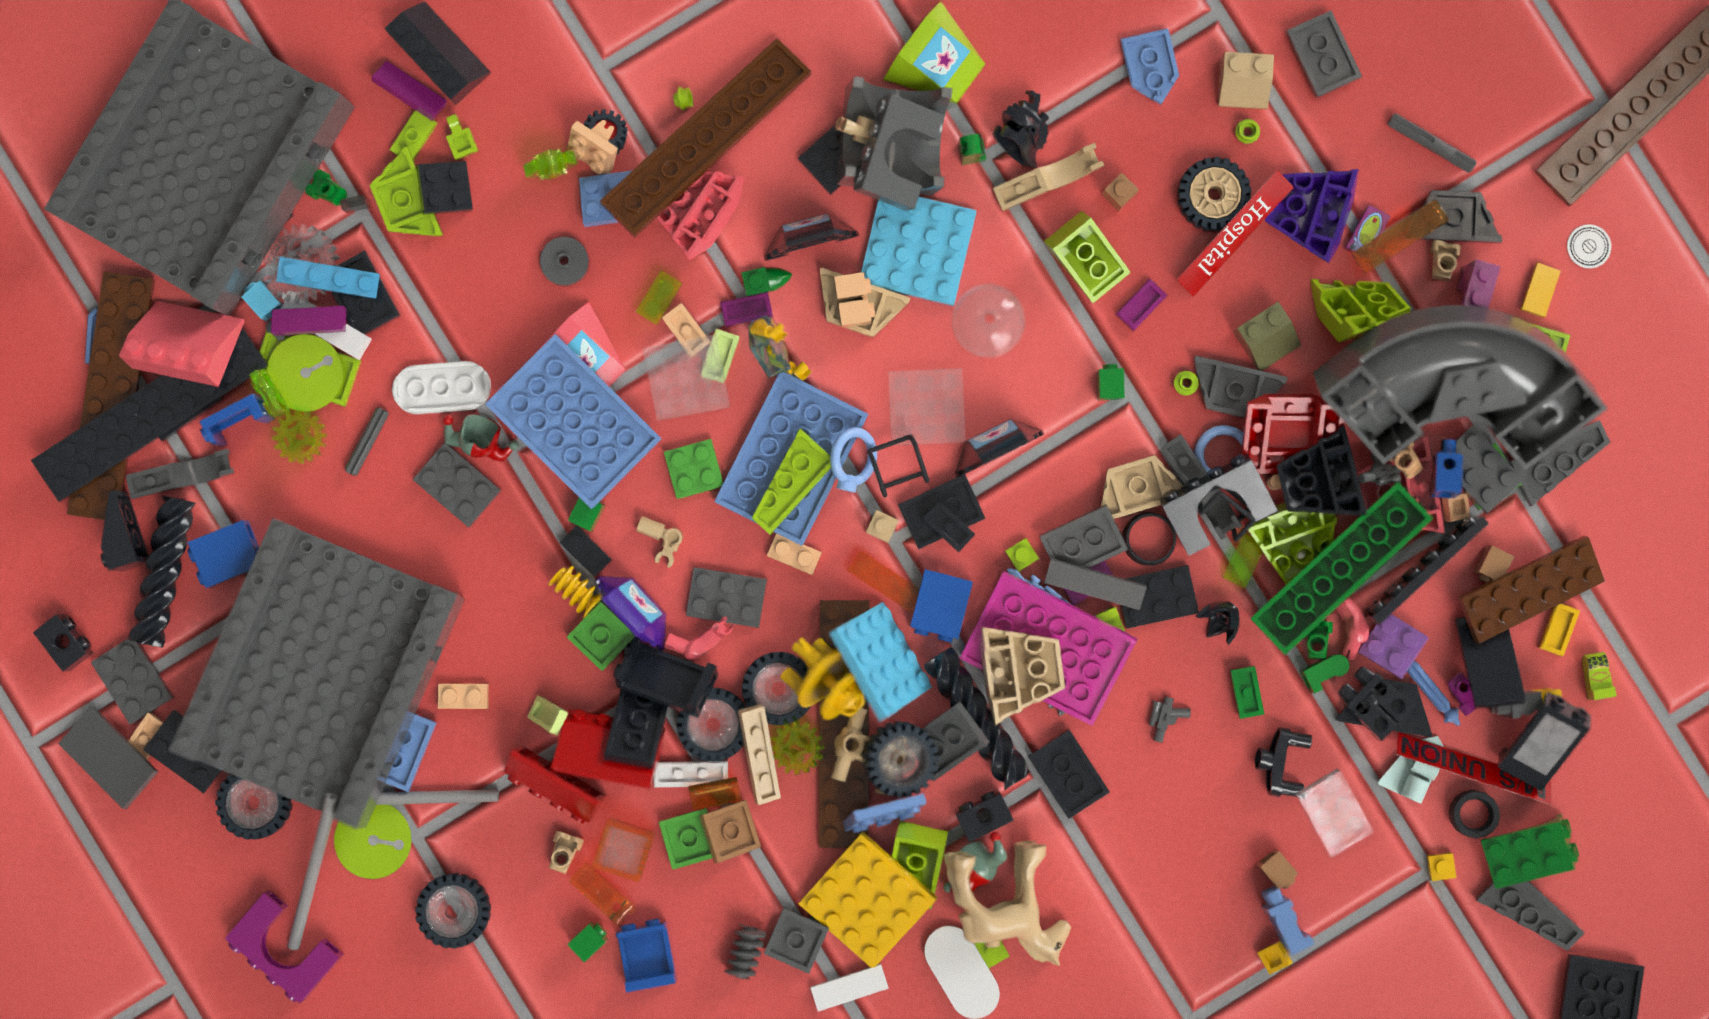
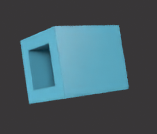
M260 280L257 283L253 282L248 285L244 290L245 294L241 296L259 318L264 321H268L271 318L272 310L280 309L283 305L272 290Z

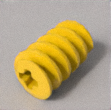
M573 565L568 568L563 567L550 580L548 586L557 583L554 591L559 593L564 590L562 599L565 600L571 597L569 605L572 607L578 604L576 612L586 611L583 616L585 618L599 604L601 594L593 595L595 586L586 588L588 579L579 581L580 572L575 575L571 574L574 569Z

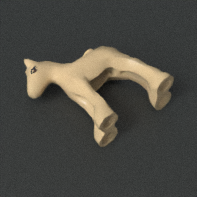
M1021 841L1014 844L1015 897L1011 901L1001 902L988 909L975 900L970 890L969 876L975 865L976 856L962 851L944 854L947 877L953 888L955 903L964 910V913H961L958 917L962 922L963 934L968 942L973 944L976 942L985 943V947L1000 946V940L1017 937L1024 950L1034 960L1043 963L1049 961L1054 965L1060 966L1058 960L1059 953L1066 942L1071 926L1066 920H1059L1049 928L1041 930L1039 906L1034 889L1035 869L1046 856L1045 844H1037V841Z

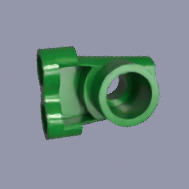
M321 169L314 173L313 182L308 184L305 189V193L315 200L321 198L334 206L342 205L347 199V191L331 180L330 174Z
M1322 621L1306 636L1308 659H1326L1329 634H1333V622ZM1319 643L1322 649L1314 651L1312 648L1313 644Z

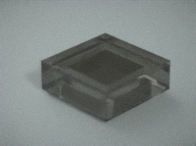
M363 195L340 201L341 209L346 213L370 208L369 199Z

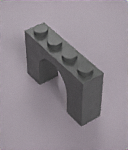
M889 94L880 98L876 105L877 116L868 131L870 138L861 153L862 163L853 179V183H855L853 191L904 211L914 210L922 186L901 178L890 170L885 160V145L889 137L896 131H903L926 141L937 139L944 115L894 94Z

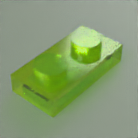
M661 270L636 310V313L653 324L658 325L683 284Z
M259 369L249 374L252 379L251 385L258 394H261L265 401L264 407L270 415L281 417L291 412L266 369Z
M1247 534L1241 537L1222 576L1223 579L1244 589L1263 553L1253 537Z

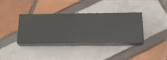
M1054 558L1050 560L1044 583L1137 610L1141 608L1147 585Z

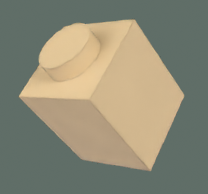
M876 510L866 533L889 543L899 520Z

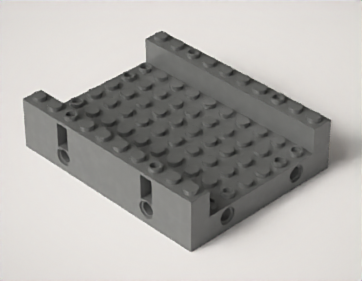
M169 0L44 207V210L77 227L170 282L208 307L230 316L355 106L339 92L320 81L317 83L202 16L193 7L181 0Z
M272 518L169 751L190 760L201 761L321 812L326 794H335L338 796V802L333 819L354 828H366L465 599L456 593L429 584Z

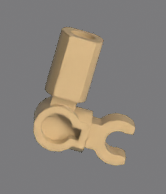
M642 516L636 532L656 540L664 539L661 545L664 547L663 551L656 555L655 562L659 563L661 556H667L669 558L667 567L670 568L674 563L673 552H677L683 540V533L678 528H670L668 530L664 524Z

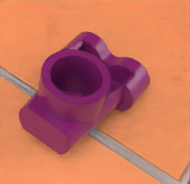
M1459 672L1447 681L1450 693L1460 703L1458 708L1467 716L1475 710L1468 679L1462 672ZM1461 683H1465L1464 692L1459 690Z

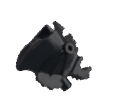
M1026 90L1025 93L1028 95L1029 101L1019 100V105L1017 103H1013L1012 106L1009 105L1007 110H1004L1002 113L1003 129L1000 125H996L992 135L1014 160L1026 167L1036 168V152L1038 149H1042L1047 142L1046 139L1049 132L1046 122L1049 116L1044 112H1041L1038 116L1037 112L1039 111L1041 95L1033 90Z

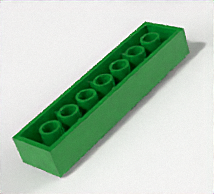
M1397 482L1367 510V516H1360L1250 619L1286 656L1433 520V517Z

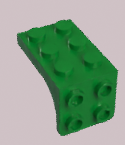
M1558 814L1553 820L1537 826L1481 839L1495 889L1575 870L1576 862L1579 861L1578 857L1580 856L1576 843H1571L1570 841L1572 829L1568 818L1563 819L1562 814Z

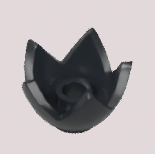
M1228 601L1211 603L1202 608L1195 616L1197 618L1209 617L1206 631L1207 638L1226 632V642L1228 645L1236 637L1240 626L1239 610Z

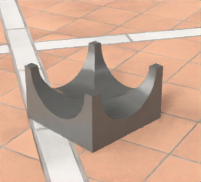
M854 76L845 87L843 118L856 122L858 115L875 121L878 101L883 96L894 94L940 113L945 117L948 103L952 98V88L942 87L931 91L894 90L869 84L864 81V77ZM944 118L937 139L926 141L909 133L896 131L889 137L885 145V160L890 170L901 178L921 185V195L933 196L944 187V177L941 176L940 144ZM841 132L836 185L854 187L853 179L855 178L856 171L860 169L862 163L861 153L867 144L852 140L854 135Z

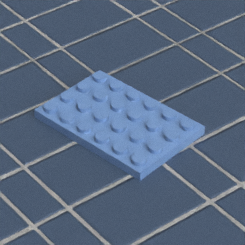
M556 334L485 403L591 509L662 439Z
M780 370L714 502L755 522L752 516L771 484L799 429L803 430L831 456L832 446L837 437L849 428H862L868 414ZM857 437L849 439L844 444L840 455L841 467H843ZM832 468L773 532L803 546L836 480Z

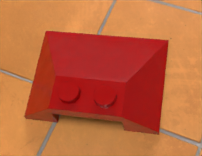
M1264 394L1247 402L1241 454L1243 456L1249 454L1258 473L1278 474L1276 465L1301 450H1307L1319 443L1318 440L1321 438H1327L1338 431V428L1343 426L1344 421L1321 396L1315 394Z

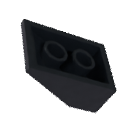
M116 490L109 492L101 542L103 553L100 554L101 561L104 567L108 568V571H126L144 565L149 556L129 492Z

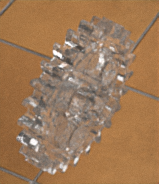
M304 224L301 225L300 230L295 225H292L291 232L283 228V236L278 235L276 237L277 241L273 242L271 249L266 253L268 255L267 258L262 260L266 267L260 269V272L267 275L263 278V281L269 284L267 288L274 292L275 296L278 298L282 297L286 302L291 300L298 304L300 299L308 303L309 296L317 300L318 291L326 294L325 290L276 282L280 257L313 262L316 257L320 256L317 263L340 267L334 263V261L340 258L336 253H333L337 250V247L331 244L333 240L325 236L326 233L322 230L318 231L312 225L308 229ZM301 243L300 249L295 252L296 246Z

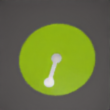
M308 334L289 337L274 349L269 358L267 379L270 389L282 404L293 410L307 412L323 408L336 397L341 388L343 380L341 359L336 350L320 337Z
M376 805L366 828H354L340 821L338 822L334 834L335 851L342 865L356 876L366 879L383 878L394 873L406 861L411 848V831L405 817L391 805Z

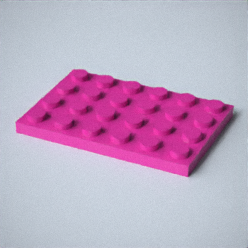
M1003 571L960 659L983 670L980 650L982 627L1058 639L1065 688L1042 701L1093 726L1137 642V638Z

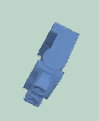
M1275 886L1262 891L1261 894L1266 902L1262 908L1269 915V919L1286 951L1294 955L1315 945L1311 935L1303 930L1300 931L1297 925V915L1294 910L1290 909L1294 906L1291 899L1284 895L1282 896L1279 888Z

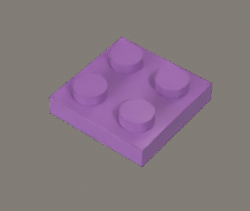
M1390 614L1380 625L1375 626L1368 640L1365 641L1359 650V653L1402 680L1429 638Z

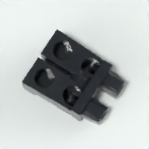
M1360 667L1353 675L1362 684L1358 690L1355 691L1346 683L1337 693L1345 702L1343 706L1378 741H1383L1397 726L1395 722L1400 723L1415 706L1378 673H1372L1367 668Z

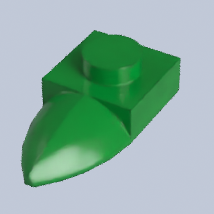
M763 267L741 272L747 296L775 291L785 285L792 277V273L780 268Z

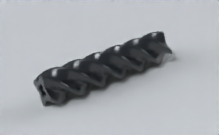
M162 495L164 504L161 505L156 514L158 528L151 537L153 552L145 562L147 577L144 578L140 585L139 592L142 600L134 610L136 625L131 629L128 640L138 644L163 648L165 644L164 629L169 624L171 618L169 605L176 596L175 581L182 570L180 557L187 548L186 532L192 525L193 514L191 509L196 503Z
M949 647L925 663L926 672L931 677L937 679L938 690L942 696L950 700V707L961 702L989 740V743L978 750L984 760L991 763L992 775L995 779L1004 783V790L1026 778L1027 774L1031 771L1027 770L1024 757L1013 748L1010 735L1000 728V723L995 725L991 709L986 705L985 696L978 688L973 686L972 677L968 670L960 665L956 651Z

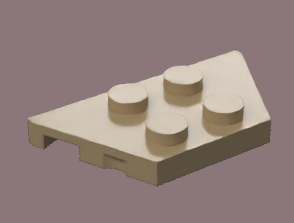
M821 267L820 275L826 320L828 323L842 327L839 303L863 299L838 302L834 277L842 276V274ZM871 284L872 293H867L868 303L873 302L875 317H871V324L847 327L846 329L873 338L910 302L909 297Z
M1154 455L1108 469L1101 506L1107 504L1113 518L1116 519L1161 505L1159 499L1163 497L1164 493L1171 489L1178 490L1184 486Z

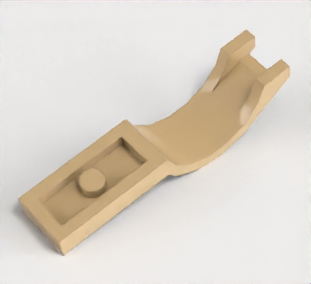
M1095 143L1082 148L1065 159L1039 167L994 187L993 189L1002 211L1048 191L1070 184L1103 167V161L1099 162L1094 152V149L1097 148Z

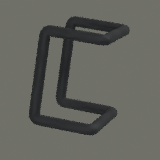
M909 434L867 450L883 497H887L886 488L920 476L923 477L926 483L929 482L918 444L913 435ZM910 440L921 471L884 484L873 452Z
M1225 489L1247 507L1245 501L1238 493ZM1221 491L1215 493L1204 507L1201 500L1198 506L1200 515H1203L1220 496L1242 513L1238 517L1240 522L1245 517L1250 520L1238 534L1236 527L1231 530L1235 542L1239 541L1255 523V518L1249 513L1248 507L1243 509Z

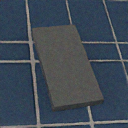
M92 706L86 710L58 743L122 809H127L159 772Z

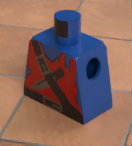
M1441 440L1440 452L1433 456L1430 497L1455 499L1461 494L1463 454L1456 453L1455 440ZM1443 463L1449 464L1451 470L1446 469Z

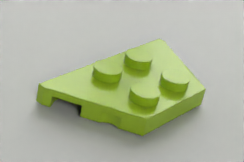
M406 146L392 163L390 162L386 166L383 173L370 184L388 232L443 236L436 215H423L416 165L409 148Z

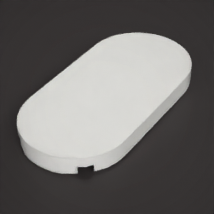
M469 361L408 366L396 376L392 385V394L395 402L403 410L411 414L475 410L487 401L491 392V380L488 373L478 364Z
M945 925L931 932L925 944V958L953 1007L962 1016L971 1019H979L989 1015L998 1004L1000 992L994 976L975 944L968 942L964 937L963 929L955 926Z

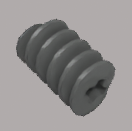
M739 924L743 927V930H736L735 934L741 938L740 940L732 941L738 949L730 950L729 952L735 956V959H727V963L733 967L732 969H725L724 972L737 978L749 980V977L756 974V971L751 967L758 966L759 962L753 957L761 956V952L757 948L763 947L764 942L759 938L766 937V932L753 926Z

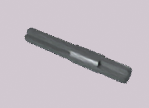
M1394 113L1388 121V126L1467 173L1474 169L1477 163L1475 159L1399 114Z

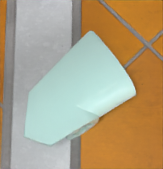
M1438 736L1421 739L1444 747ZM1399 756L1380 778L1378 784L1421 804L1431 781L1436 778L1440 769Z

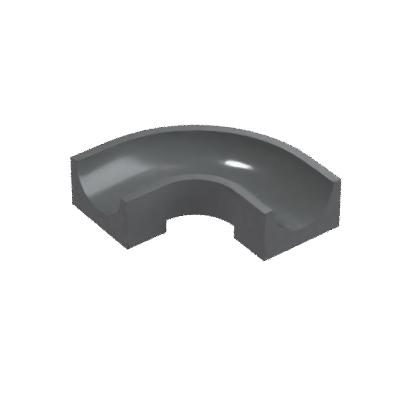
M1465 305L1439 306L1405 313L1365 332L1313 372L1321 397L1383 464L1424 434L1421 427L1429 423L1428 414L1432 412L1435 404L1434 398L1441 386V379L1445 369L1496 359L1517 388L1524 394L1528 404L1466 416L1488 426L1497 440L1524 470L1528 469L1608 409L1594 385L1549 336L1520 318L1484 307Z

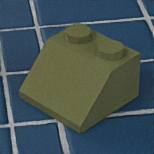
M1279 302L1233 331L1259 371L1264 370L1301 346L1293 323Z

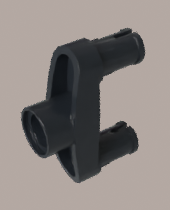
M1279 727L1273 736L1270 748H1258L1255 755V769L1266 771L1268 795L1276 797L1281 795L1303 797L1304 784L1283 780L1288 746L1310 749L1312 735L1293 732L1290 728Z

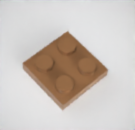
M742 800L699 816L714 863H720L761 847L747 800Z

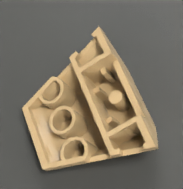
M981 628L980 650L986 694L995 725L1010 715L1021 712L1027 706L1040 702L1065 688L1058 639Z

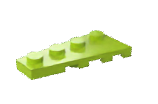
M799 429L771 484L752 516V519L770 535L831 469L830 455L803 430Z

